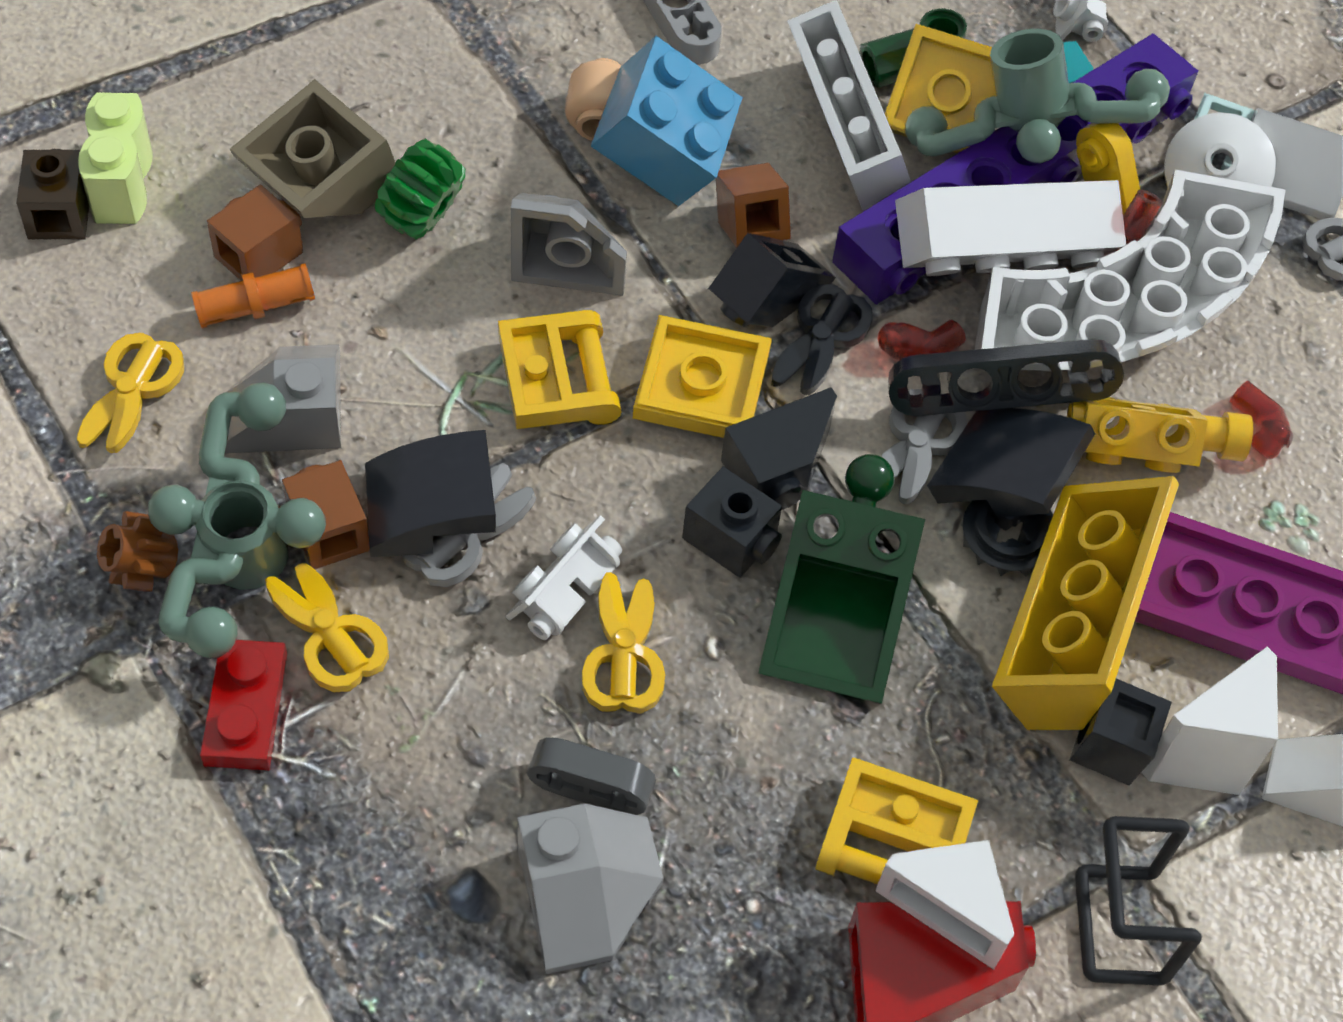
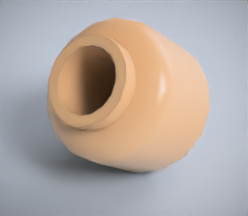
M599 58L579 65L573 70L568 84L565 105L567 121L582 137L593 141L619 69L622 66L608 58Z

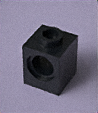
M1116 678L1110 695L1085 728L1079 730L1069 760L1130 786L1155 757L1172 701Z

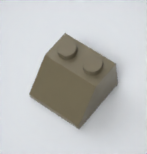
M315 79L230 148L232 155L303 218L362 214L375 203L378 197V189L384 184L386 174L392 170L396 163L387 140Z

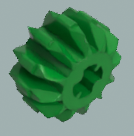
M427 139L420 140L415 145L408 147L404 155L396 160L392 170L386 174L384 184L378 189L375 211L385 219L388 225L401 234L405 233L415 240L425 236L427 232L432 231L437 222L444 218L449 207L454 204L456 195L462 189L466 168L456 160V157L440 144L435 145Z

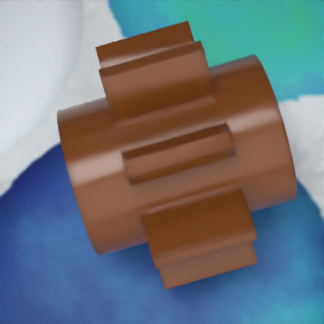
M124 511L122 525L110 524L102 531L97 545V559L102 570L111 572L109 577L110 584L123 585V589L151 592L154 585L153 578L164 579L173 572L178 559V544L174 535L160 532L153 526L148 514Z

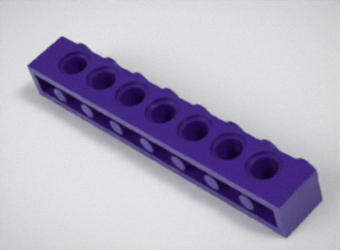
M1154 33L1073 82L1084 83L1093 88L1097 101L1127 100L1125 97L1126 85L1135 72L1143 69H1155L1165 76L1168 80L1170 91L1168 100L1161 107L1159 114L1148 122L1118 123L1134 144L1141 142L1156 125L1167 118L1174 120L1186 111L1192 102L1193 95L1190 92L1199 72ZM1078 115L1065 117L1059 126L1056 127L1061 136L1059 151L1051 160L1043 163H1031L1021 156L1016 146L1018 132L1009 126L996 129L986 140L967 147L839 226L832 263L875 305L894 293L901 295L915 285L919 277L926 273V267L903 268L895 200L922 188L1074 182L1082 174L1080 161L1077 157L1076 137L1078 132L1090 124V122L1083 120Z

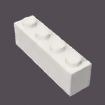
M834 0L787 20L862 211H865L909 184L911 179L838 1Z
M1118 180L922 188L895 200L903 268L926 267L927 276L957 273L961 271V265L975 264L976 273H991L993 267L1009 269L1010 262L1020 261L1024 263V270L1052 268L1058 266V259H1071V266L1073 268L1097 265L1099 259L1104 257L1106 253L1119 250L1126 245Z

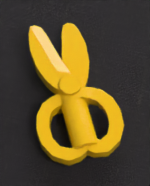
M140 332L127 334L112 344L106 353L103 365L107 381L115 389L98 400L84 417L77 434L79 448L88 447L110 424L106 440V450L109 453H118L134 435L141 419L142 399L158 398L165 395L181 380L184 373V358L182 351L174 342L154 341L151 336ZM133 349H139L126 372L119 371L118 365L124 355ZM162 358H167L171 362L168 371L160 379L149 382Z
M299 563L295 567L296 576L305 598L277 577L268 576L265 578L267 592L278 611L292 624L312 633L304 645V662L310 677L320 687L331 692H349L360 684L363 677H370L383 671L389 659L387 637L380 626L368 617L357 614L338 617V607L334 593L324 577L313 567L306 563ZM357 631L370 638L374 644V652L370 658L365 657L347 632ZM327 648L346 675L335 676L327 672L320 665L318 654Z
M606 572L601 582L598 597L599 620L610 644L594 648L586 657L582 669V691L589 704L602 712L616 711L624 708L626 711L642 714L654 708L663 695L665 683L663 663L655 651L643 645L651 630L655 605L652 585L645 578L639 579L635 585L627 613L617 576L612 572ZM606 662L611 663L610 695L608 696L600 692L596 686L597 670L601 664ZM637 662L645 664L651 673L649 688L639 696L636 695Z

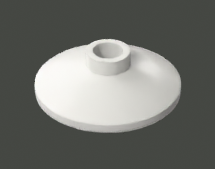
M1211 113L1190 121L1176 133L1166 152L1164 176L1167 187L1170 184L1175 169L1271 187L1275 176L1276 159L1269 138L1255 123L1236 114ZM1224 153L1230 157L1232 165L1228 169L1218 170L1211 163L1212 156Z

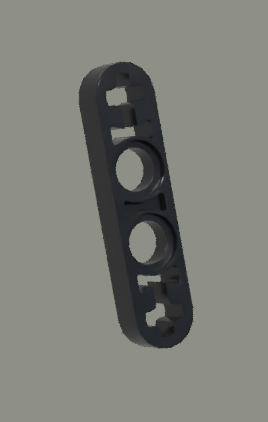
M1098 339L921 354L904 357L893 365L888 377V394L891 404L899 412L911 416L1097 401L1108 398L1118 391L1123 383L1124 371L1119 353L1115 347L1104 340ZM1101 360L1104 369H1101L1100 378L1089 379L1087 371L1090 368V361ZM1068 361L1070 370L1068 371L1069 383H1063L1059 362ZM1042 363L1048 366L1052 371L1048 381L1038 387L1023 385L1018 380V374L1028 364ZM978 368L987 371L992 377L988 387L979 392L963 390L958 385V379L966 370ZM948 372L949 393L941 394L940 373ZM909 377H920L922 394L910 395L909 388L907 387Z

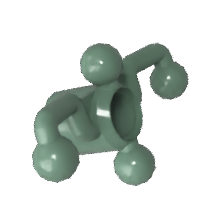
M1024 29L1006 35L999 39L992 47L990 59L996 96L986 98L977 105L973 122L948 129V123L942 111L933 106H922L914 109L908 116L905 123V133L910 143L916 146L919 152L925 156L934 157L980 143L990 137L995 128L1009 126L1018 132L1016 146L1021 156L1031 163H1043L1051 160L1059 151L1061 136L1056 127L1059 126L1065 117L1078 115L1083 120L1096 124L1148 122L1159 114L1161 107L1167 102L1170 86L1162 73L1155 69H1143L1135 72L1128 80L1125 89L1127 100L1097 101L1093 88L1087 84L1069 83L1064 45L1060 35L1046 29Z
M265 382L252 383L241 392H224L210 402L206 412L199 450V465L203 473L209 477L206 494L202 500L196 499L195 495L187 488L176 484L166 485L155 491L148 502V517L151 524L160 532L168 535L183 534L196 525L197 533L191 558L182 561L174 568L163 598L158 624L162 633L169 639L187 643L192 651L207 659L221 657L232 649L237 640V624L227 611L215 606L201 608L190 617H186L195 583L208 585L225 584L240 590L260 588L266 585L265 578L268 576L277 577L283 572L289 558L288 545L297 549L310 547L321 539L326 528V516L314 501L306 498H296L289 500L278 508L273 495L260 485V475L251 463L242 459L224 457L232 416L239 417L248 428L256 431L271 430L281 423L286 412V400L274 385ZM242 527H258L252 534L243 538H226L231 532Z

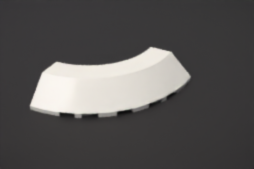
M1175 169L1158 216L1150 230L1138 242L1133 240L1121 249L1100 258L1097 266L1074 273H1069L1066 267L1048 270H1015L993 267L980 308L974 350L1098 339L1112 344L1118 351L1121 362L1159 351L1192 335L1216 319L1237 300L1257 275L1272 247L1281 221L1285 189ZM1101 360L1090 361V368L1103 366ZM1068 361L1059 362L1061 370H1069ZM1042 363L1028 364L1021 369L1051 371L1048 366Z

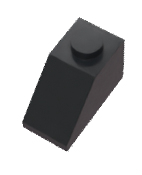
M747 233L708 289L724 302L720 307L721 311L738 325L746 328L750 324L774 327L798 310L800 300L805 293L819 284H832L836 277L797 243Z
M830 387L726 427L721 455L722 464L744 481L782 505V510L793 506L801 499L802 490L808 491L831 427L837 399L836 393Z

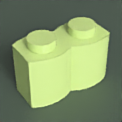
M97 92L91 98L86 109L85 124L89 137L82 145L78 159L90 211L95 223L136 224L146 208L147 192L144 178L150 170L153 158L142 103L137 93Z

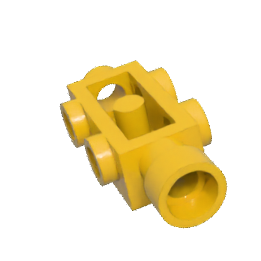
M1112 397L1097 401L1069 403L1066 416L1090 424L1095 432L1092 441L1085 451L1087 452V460L1101 464L1121 465L1123 457L1144 459L1145 467L1169 473L1180 472L1181 464L1200 467L1203 451L1216 452L1219 459L1244 462L1249 454L1253 437L1252 416L1248 414L1224 412L1222 417L1202 415L1196 409L1173 407L1168 404L1119 400ZM1115 417L1111 423L1107 424L1111 418Z

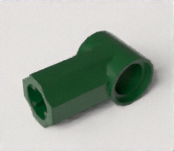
M945 8L933 9L925 13L921 18L920 25L965 39L967 23L961 14ZM914 28L860 44L859 54L873 87L879 88L896 82Z

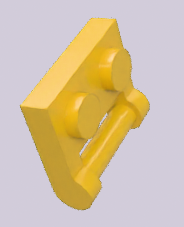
M581 310L498 321V337L516 430L585 420L592 424L604 425L617 420L621 416L622 411L618 394L611 391L600 344V338L603 336L604 331L600 315L597 312ZM571 340L577 344L587 392L572 394L561 341Z
M852 757L815 870L834 876L835 871L838 870L878 885L888 859L845 845L849 831L908 852L964 844L967 840L978 800Z

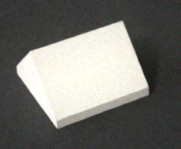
M1255 108L1251 121L1262 129L1272 144L1276 159V169L1271 187L1285 189L1283 207L1318 219L1335 217L1343 197V135L1261 108Z
M1267 646L1173 715L1160 738L1154 759L1141 772L1148 781L1240 795L1278 740L1277 656Z

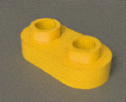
M1118 123L1088 124L1078 132L1076 137L1077 157L1080 161L1084 182L1118 180L1124 221L1137 212L1142 204L1131 141L1125 130Z

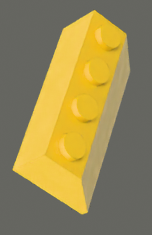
M1174 476L1067 485L1063 487L991 686L1027 730H1083L1112 692L1179 486Z

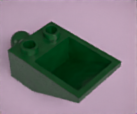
M864 454L855 458L849 464L845 474V483L849 493L853 496L852 501L802 490L758 674L882 704L925 524V519L876 507L877 502L890 494L895 481L894 471L889 462L883 457L876 454ZM823 516L833 518L838 525L837 534L829 539L820 538L815 533L813 527L817 519ZM890 531L896 534L899 539L898 550L891 554L881 552L875 543L876 536L879 533Z

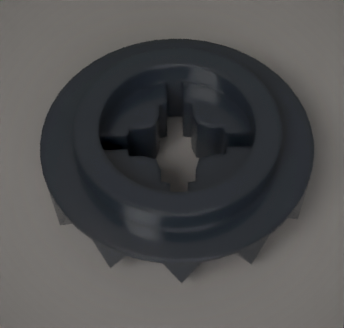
M987 499L971 501L961 523L964 534L963 547H968L975 553L977 565L986 562L996 567L1000 577L1009 571H1020L1026 577L1035 567L1053 513L1050 510L1047 514L997 518ZM1020 522L1023 523L1017 540L1011 538L1006 542L1002 541L999 543L996 541L1000 528L1008 530L1012 526L1016 527Z

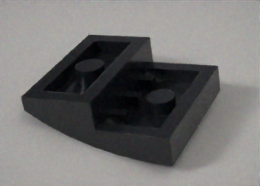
M1019 408L975 411L927 487L938 504L987 499L997 518L1047 514L1092 441L1095 432L1090 424L1049 412Z
M486 430L458 432L419 440L390 450L365 463L370 558L433 554V536L496 532V513Z

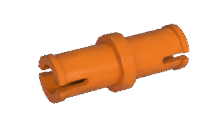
M305 263L297 267L254 277L253 272L242 274V281L199 292H191L202 329L207 328L208 325L253 314L254 320L266 317L264 311L305 300H315Z

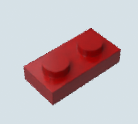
M236 640L229 652L217 658L200 753L204 767L270 771L287 661L285 643Z

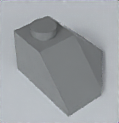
M520 193L512 199L511 281L623 296L627 251L579 200Z
M339 344L279 347L227 391L241 392L252 383L265 382L274 385L286 400V412L281 423L267 431L250 429L239 417L232 416L225 453L341 448Z
M580 804L517 817L518 853L545 974L613 960L627 939L628 932L646 904L649 905L663 883V875L648 817L589 804Z

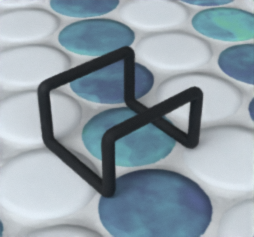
M1113 816L1106 819L1103 823L1106 865L1084 864L1078 867L1075 873L1082 970L1085 977L1091 982L1165 985L1173 979L1200 944L1202 935L1194 928L1125 925L1121 879L1153 880L1158 878L1189 833L1190 827L1186 821L1167 818ZM1117 830L1171 833L1149 867L1120 866ZM1088 877L1107 878L1111 927L1116 936L1127 940L1182 942L1161 971L1096 969Z

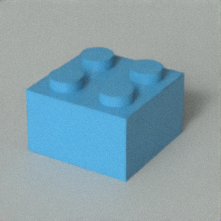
M655 36L620 67L591 147L677 206H680L717 178L743 97L661 38Z

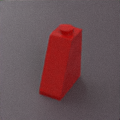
M1006 901L1014 935L994 969L892 902H857L848 926L855 1022H951L1014 992L1028 968L1033 967L1036 960L1034 929L1031 925L1023 924L1021 901Z

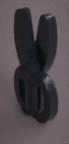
M819 284L801 298L797 319L799 327L806 335L787 346L780 355L772 373V386H781L806 364L800 384V392L803 395H811L825 381L830 371L834 348H848L857 345L867 336L873 320L872 307L864 297L846 294L843 289L835 284ZM822 299H830L831 301L820 319L811 316L810 309L816 302ZM854 311L859 317V324L851 331L839 332L850 312Z

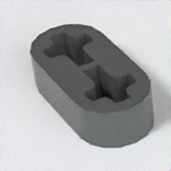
M559 738L540 739L527 770L528 778L535 785L546 791L594 806L634 815L645 812L656 782L655 774L639 762Z

